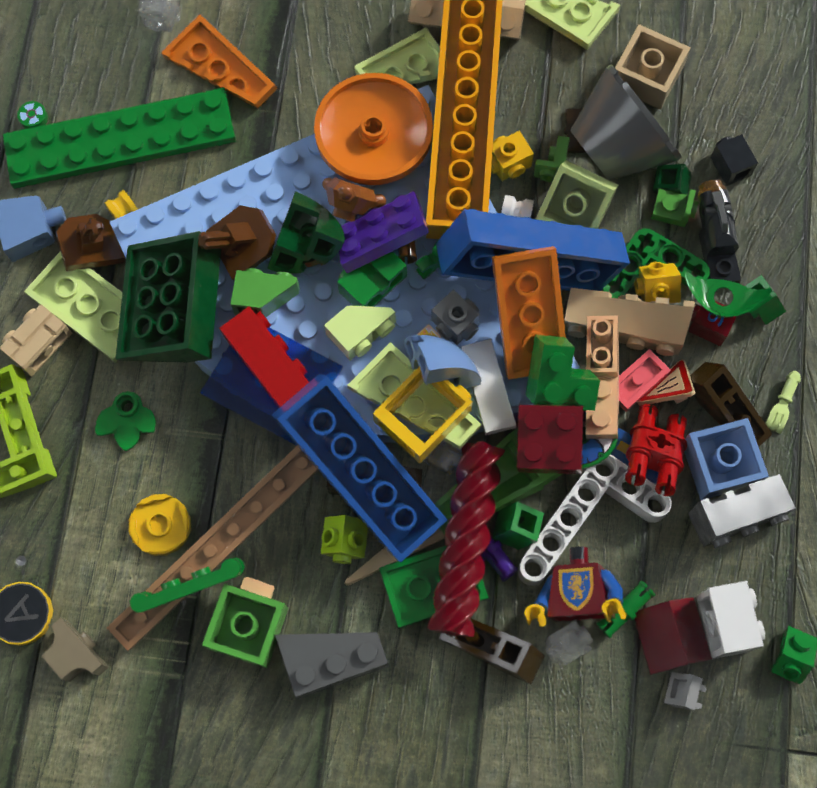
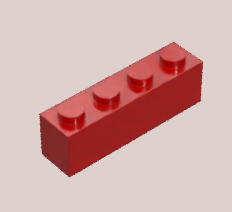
M248 306L219 329L227 342L280 408L309 383L304 376L308 372L298 358L293 361L286 353L289 347L278 334L273 337L269 332L268 328L271 325L262 312L259 311L255 314L251 307Z

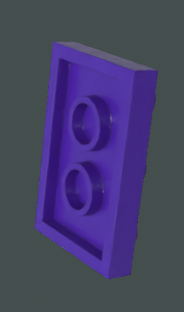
M415 191L398 196L393 202L381 208L373 209L365 216L341 226L345 237L344 243L338 252L341 266L346 273H349L429 233L423 210Z

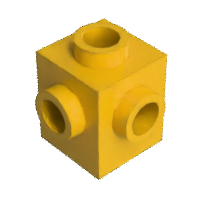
M520 130L507 137L500 136L493 141L491 172L493 174L497 173L501 181L509 177L511 179L517 178L526 169L532 167L534 153Z
M653 262L648 264V266L639 267V278H635L634 286L636 295L641 296L644 302L656 301V297L668 298L669 303L681 302V274L674 263Z

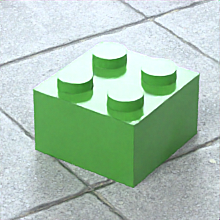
M224 584L202 646L268 669L277 643L275 635L280 634L288 607L285 603Z

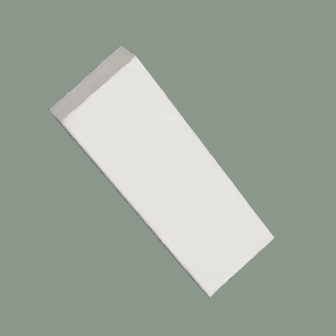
M488 339L461 346V350L473 361L481 377V385L473 386L472 390L485 435L516 428V422L492 340Z

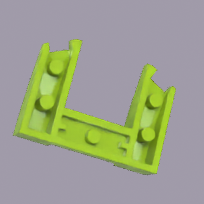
M14 364L0 369V425L10 454V458L0 462V498L57 478L49 450L43 448L28 401L31 393L23 369Z

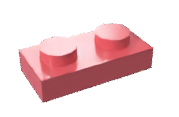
M650 349L619 375V406L625 412L671 371Z

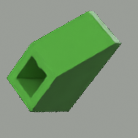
M248 268L245 271L236 270L230 303L234 315L239 314L250 306L255 314L261 311L265 317L269 316L299 294L300 286L298 279L287 272L267 274L255 268Z

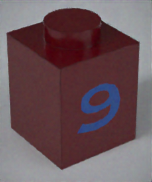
M715 301L717 304H719V305H721V306H726V305H724V304H721V303ZM695 303L691 317L692 324L688 332L721 347L736 317L728 319L712 316L702 305Z

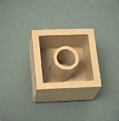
M639 24L615 69L619 72L622 80L628 83L641 101L661 110L685 65L691 47Z

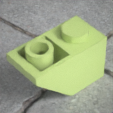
M347 305L324 325L327 337L351 361L356 356L362 357L370 350L373 341L379 336L384 338L394 329L396 315L395 311L389 307Z

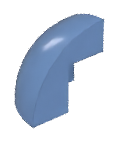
M430 335L406 337L404 345L412 370L420 367L425 384L454 379L455 386L459 384L464 388L481 385V377L475 364L455 344Z

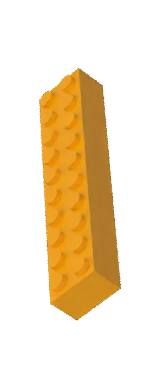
M444 0L426 215L429 233L426 234V239H440L464 209H476L483 212H488L503 0Z

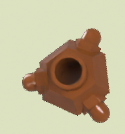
M330 177L325 178L322 182V186L327 193L329 205L334 206L332 215L353 222L356 220L357 214L364 215L369 209L383 207L386 204L384 195L375 194L374 190L335 177L333 179Z

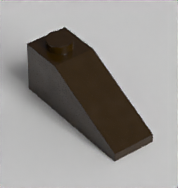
M704 362L690 375L695 389V398L720 425L748 418L758 447L772 435L724 364Z
M472 618L470 619L474 626V638L441 633L440 640L530 685L545 657L532 644Z

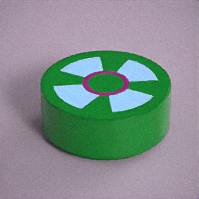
M36 101L24 103L17 113L18 120L25 129L46 125L48 121V114L44 106Z

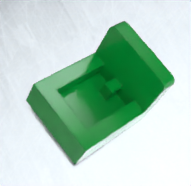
M788 626L783 633L779 657L772 665L771 672L786 680L802 684L814 667L817 637Z

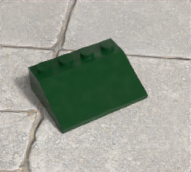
M200 231L128 245L116 360L188 363L212 359L221 249H201L198 246Z

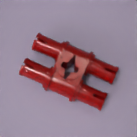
M643 404L639 407L637 424L630 431L631 443L626 451L629 464L625 480L628 484H631L633 475H635L633 486H641L645 483L647 468L657 471L659 473L655 491L661 495L662 488L665 486L663 496H672L676 491L677 475L684 468L682 459L683 453L687 448V441L684 438L687 419L682 415L680 424H678L679 414H672L667 419V429H660L655 427L658 409L653 405L650 415V404Z

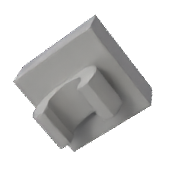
M672 672L664 703L689 710L701 709L702 704L697 703L699 691L706 692L707 688L701 684L702 678Z

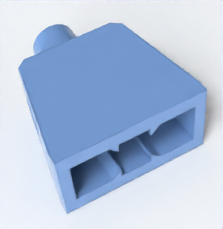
M39 196L0 200V239L3 251L12 262L55 242L52 227L63 224L66 220L62 206L47 210Z

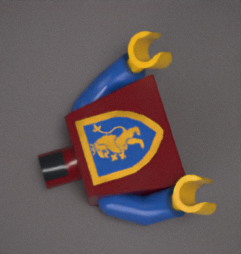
M581 546L569 548L570 564L554 566L553 574L548 576L534 604L529 605L524 611L527 624L531 625V621L538 618L540 627L546 625L545 615L547 613L548 617L555 622L607 619L608 622H611V619L615 618V613H619L621 619L626 618V613L622 607L623 588L611 571L605 570L599 563H589L588 548Z

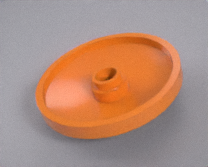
M365 73L345 79L325 95L315 115L314 133L321 157L336 174L354 183L382 185L404 178L422 163L431 146L433 120L427 101L413 85L393 75Z

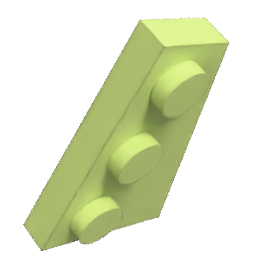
M424 28L355 65V73L357 75L384 73L399 77L410 84L438 79L440 47L428 29Z

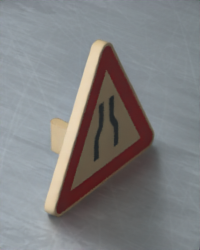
M684 360L678 361L670 369L669 374L645 394L637 404L641 406L643 404L674 400L678 404L688 399V397H692L695 394V389L686 362Z

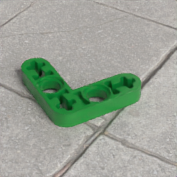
M640 229L626 246L628 258L637 263L638 269L634 272H627L623 269L601 291L609 292L610 286H614L618 277H621L623 281L620 284L619 291L612 294V298L628 294L634 285L635 278H639V267L647 266L648 263L653 262L666 264L662 259V255L666 252H672L677 256L678 262L675 264L677 269H680L683 261L687 262L682 272L679 271L681 283L687 287L686 271L691 274V271L698 269L700 273L696 278L708 279L710 268L705 261L651 229ZM645 239L650 240L649 245L644 248L641 255L637 253L641 241Z

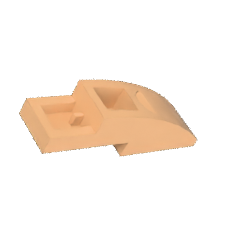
M618 315L587 316L586 370H590L600 380L595 411L586 410V438L618 439Z

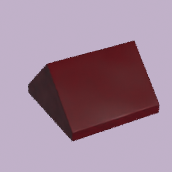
M694 597L669 600L641 609L635 613L637 617L634 621L650 675L712 660Z

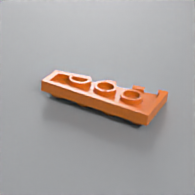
M201 14L161 52L164 58L219 88L225 87V91L256 108H259L277 90L276 85Z

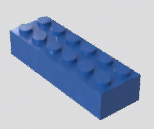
M464 209L436 243L442 275L494 281L492 256L554 246L557 250L561 290L569 291L571 288L601 291L630 264L622 232L583 227L582 225L562 224L556 221H542L529 217L509 216L503 213H489L476 209Z
M319 373L271 415L387 551L400 563L448 521L326 375Z

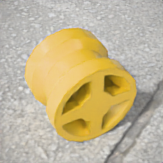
M124 190L120 191L118 197L114 200L109 199L104 202L114 219L138 210Z

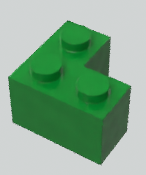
M535 335L526 396L533 405L583 406V410L595 411L600 380L590 370L572 368L575 347L565 337Z

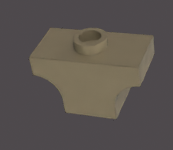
M61 617L51 626L54 631V642L41 656L61 680L70 682L84 671H90L92 674L100 676L109 668L93 649L96 643L85 631L80 634L68 620Z

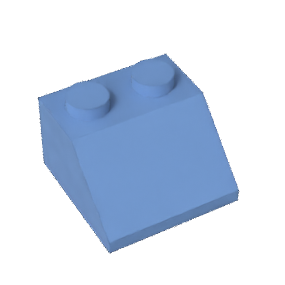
M748 418L689 433L685 438L687 448L684 453L700 500L719 496L731 490L735 491L748 484L769 477Z

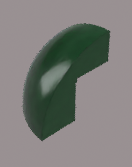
M295 191L267 269L292 274L303 273L306 268L317 264L325 265L334 258L344 243L345 237L340 223L322 205Z

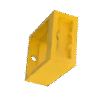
M420 367L373 413L374 423L419 464L471 412L473 403L470 400L472 398L470 393L459 384L455 386L449 380L430 383L458 409L423 443L393 415L424 382Z

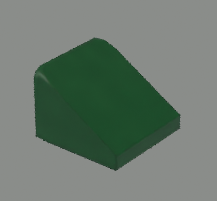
M670 164L657 167L653 192L657 193L659 189L688 195L691 172L685 164Z

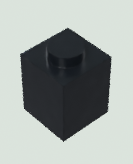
M742 134L734 138L727 136L719 140L710 157L726 186L752 176L758 164Z

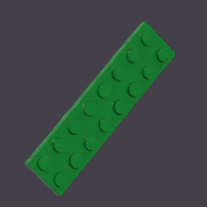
M225 87L3 134L10 184L13 189L236 142Z

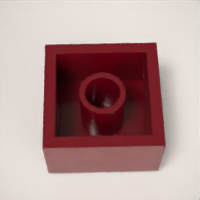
M519 405L518 473H582L583 406Z

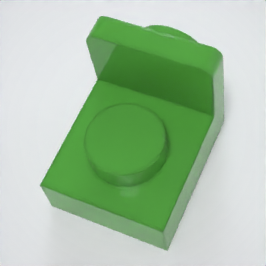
M558 136L556 147L550 146L548 161L536 160L534 177H538L546 182H553L559 166L566 160L569 137Z
M659 189L651 219L685 227L689 217L694 218L697 212L699 201L694 200L696 190L690 189L688 195Z

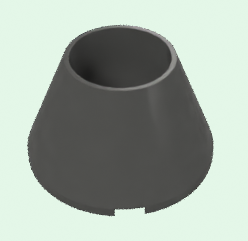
M611 64L607 66L570 130L608 180H614L681 159L682 156L677 148H674L671 144L670 138L627 82L622 80L619 72Z

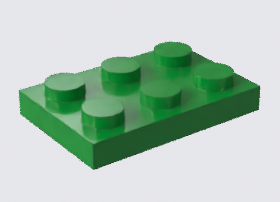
M446 546L404 559L401 563L397 561L379 567L398 629L431 619L435 613L433 597L437 584L441 580L439 564L441 556L447 548ZM481 580L476 585L480 602L489 599L484 582Z

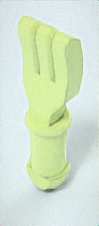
M792 371L786 376L787 380L782 392L778 395L779 402L771 408L765 421L770 430L776 431L779 434L782 433L790 413L788 403H792L794 392L801 381V376L797 371Z

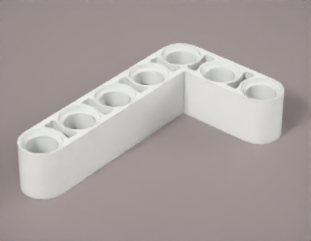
M609 455L601 463L585 470L540 533L538 542L533 543L522 558L518 568L520 580L531 586L540 584L604 493L614 498L642 519L652 523L661 521L670 511V496H663V490L661 495H659L655 491V484L648 479L645 480L643 485L635 486L636 494L625 493L622 489V483L626 482L625 475L628 466L616 457ZM600 464L606 465L610 469L611 475L607 477L599 475L596 471V466ZM633 475V478H632V484H633V485H634V481H635V475ZM583 488L589 489L593 493L594 499L584 501L579 497L578 491ZM648 501H658L662 506V512L655 513L651 511L648 507ZM563 513L573 514L576 518V524L573 526L564 525L561 521V515ZM548 537L554 538L559 544V549L556 551L546 550L543 546V540ZM529 562L537 563L541 568V574L537 577L529 576L525 571V565Z

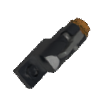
M709 180L699 186L700 191L697 194L702 224L699 238L704 261L710 268L708 279L740 283L741 277L735 254L739 245L729 192L721 180Z

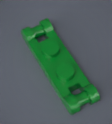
M231 558L225 560L222 563L221 569L211 572L209 567L191 573L192 580L181 583L180 579L177 578L161 584L162 591L152 594L145 591L134 594L130 599V607L138 613L151 610L243 574L245 564L240 558Z

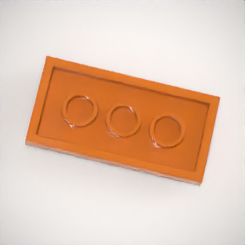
M554 246L492 256L505 371L508 380L528 377L535 335L566 338L557 250Z

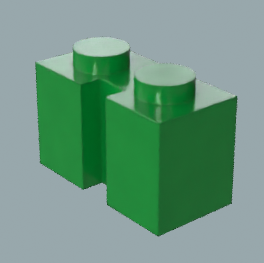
M390 252L349 273L343 270L337 281L339 293L353 306L375 307L407 277V265L396 254Z

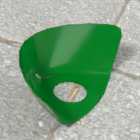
M688 271L685 272L686 282L696 300L712 316L728 319L750 312L762 304L773 290L771 288L756 290L727 280L696 278ZM720 288H727L733 293V301L727 306H721L715 302V291Z

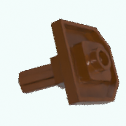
M240 205L206 230V232H201L198 235V246L206 250L221 249L220 258L232 280L235 281L236 270L245 271L248 268H256L272 256L276 233L263 210Z
M98 214L69 217L56 231L66 271L125 263L124 253L110 224V220Z

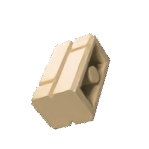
M40 304L37 309L33 308L25 314L23 323L16 331L11 330L4 336L0 349L32 377L72 335V332L65 323Z

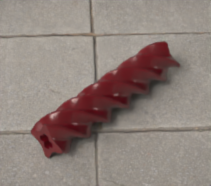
M484 441L465 443L461 448L463 456L456 469L457 487L453 492L450 502L452 518L449 520L445 530V544L447 548L443 552L439 564L441 580L437 584L433 597L436 611L428 625V630L451 636L474 638V626L470 618L479 607L480 597L476 585L485 574V564L481 554L488 547L491 538L486 523L492 518L496 509L495 500L491 492L499 485L501 480L500 469L496 461L503 456L505 449L491 446Z

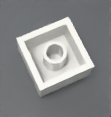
M747 581L711 587L696 596L712 659L748 653L763 646L762 640H765V630L760 620L757 621L754 610L757 607V599L752 588L749 589Z

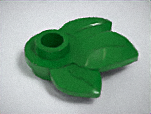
M126 391L115 397L112 406L100 412L95 425V433L97 436L114 434L118 445L124 451H129L138 443L141 432H155L156 419L153 412L143 406L141 398L136 393ZM133 403V408L130 411L126 412L123 410L125 404Z

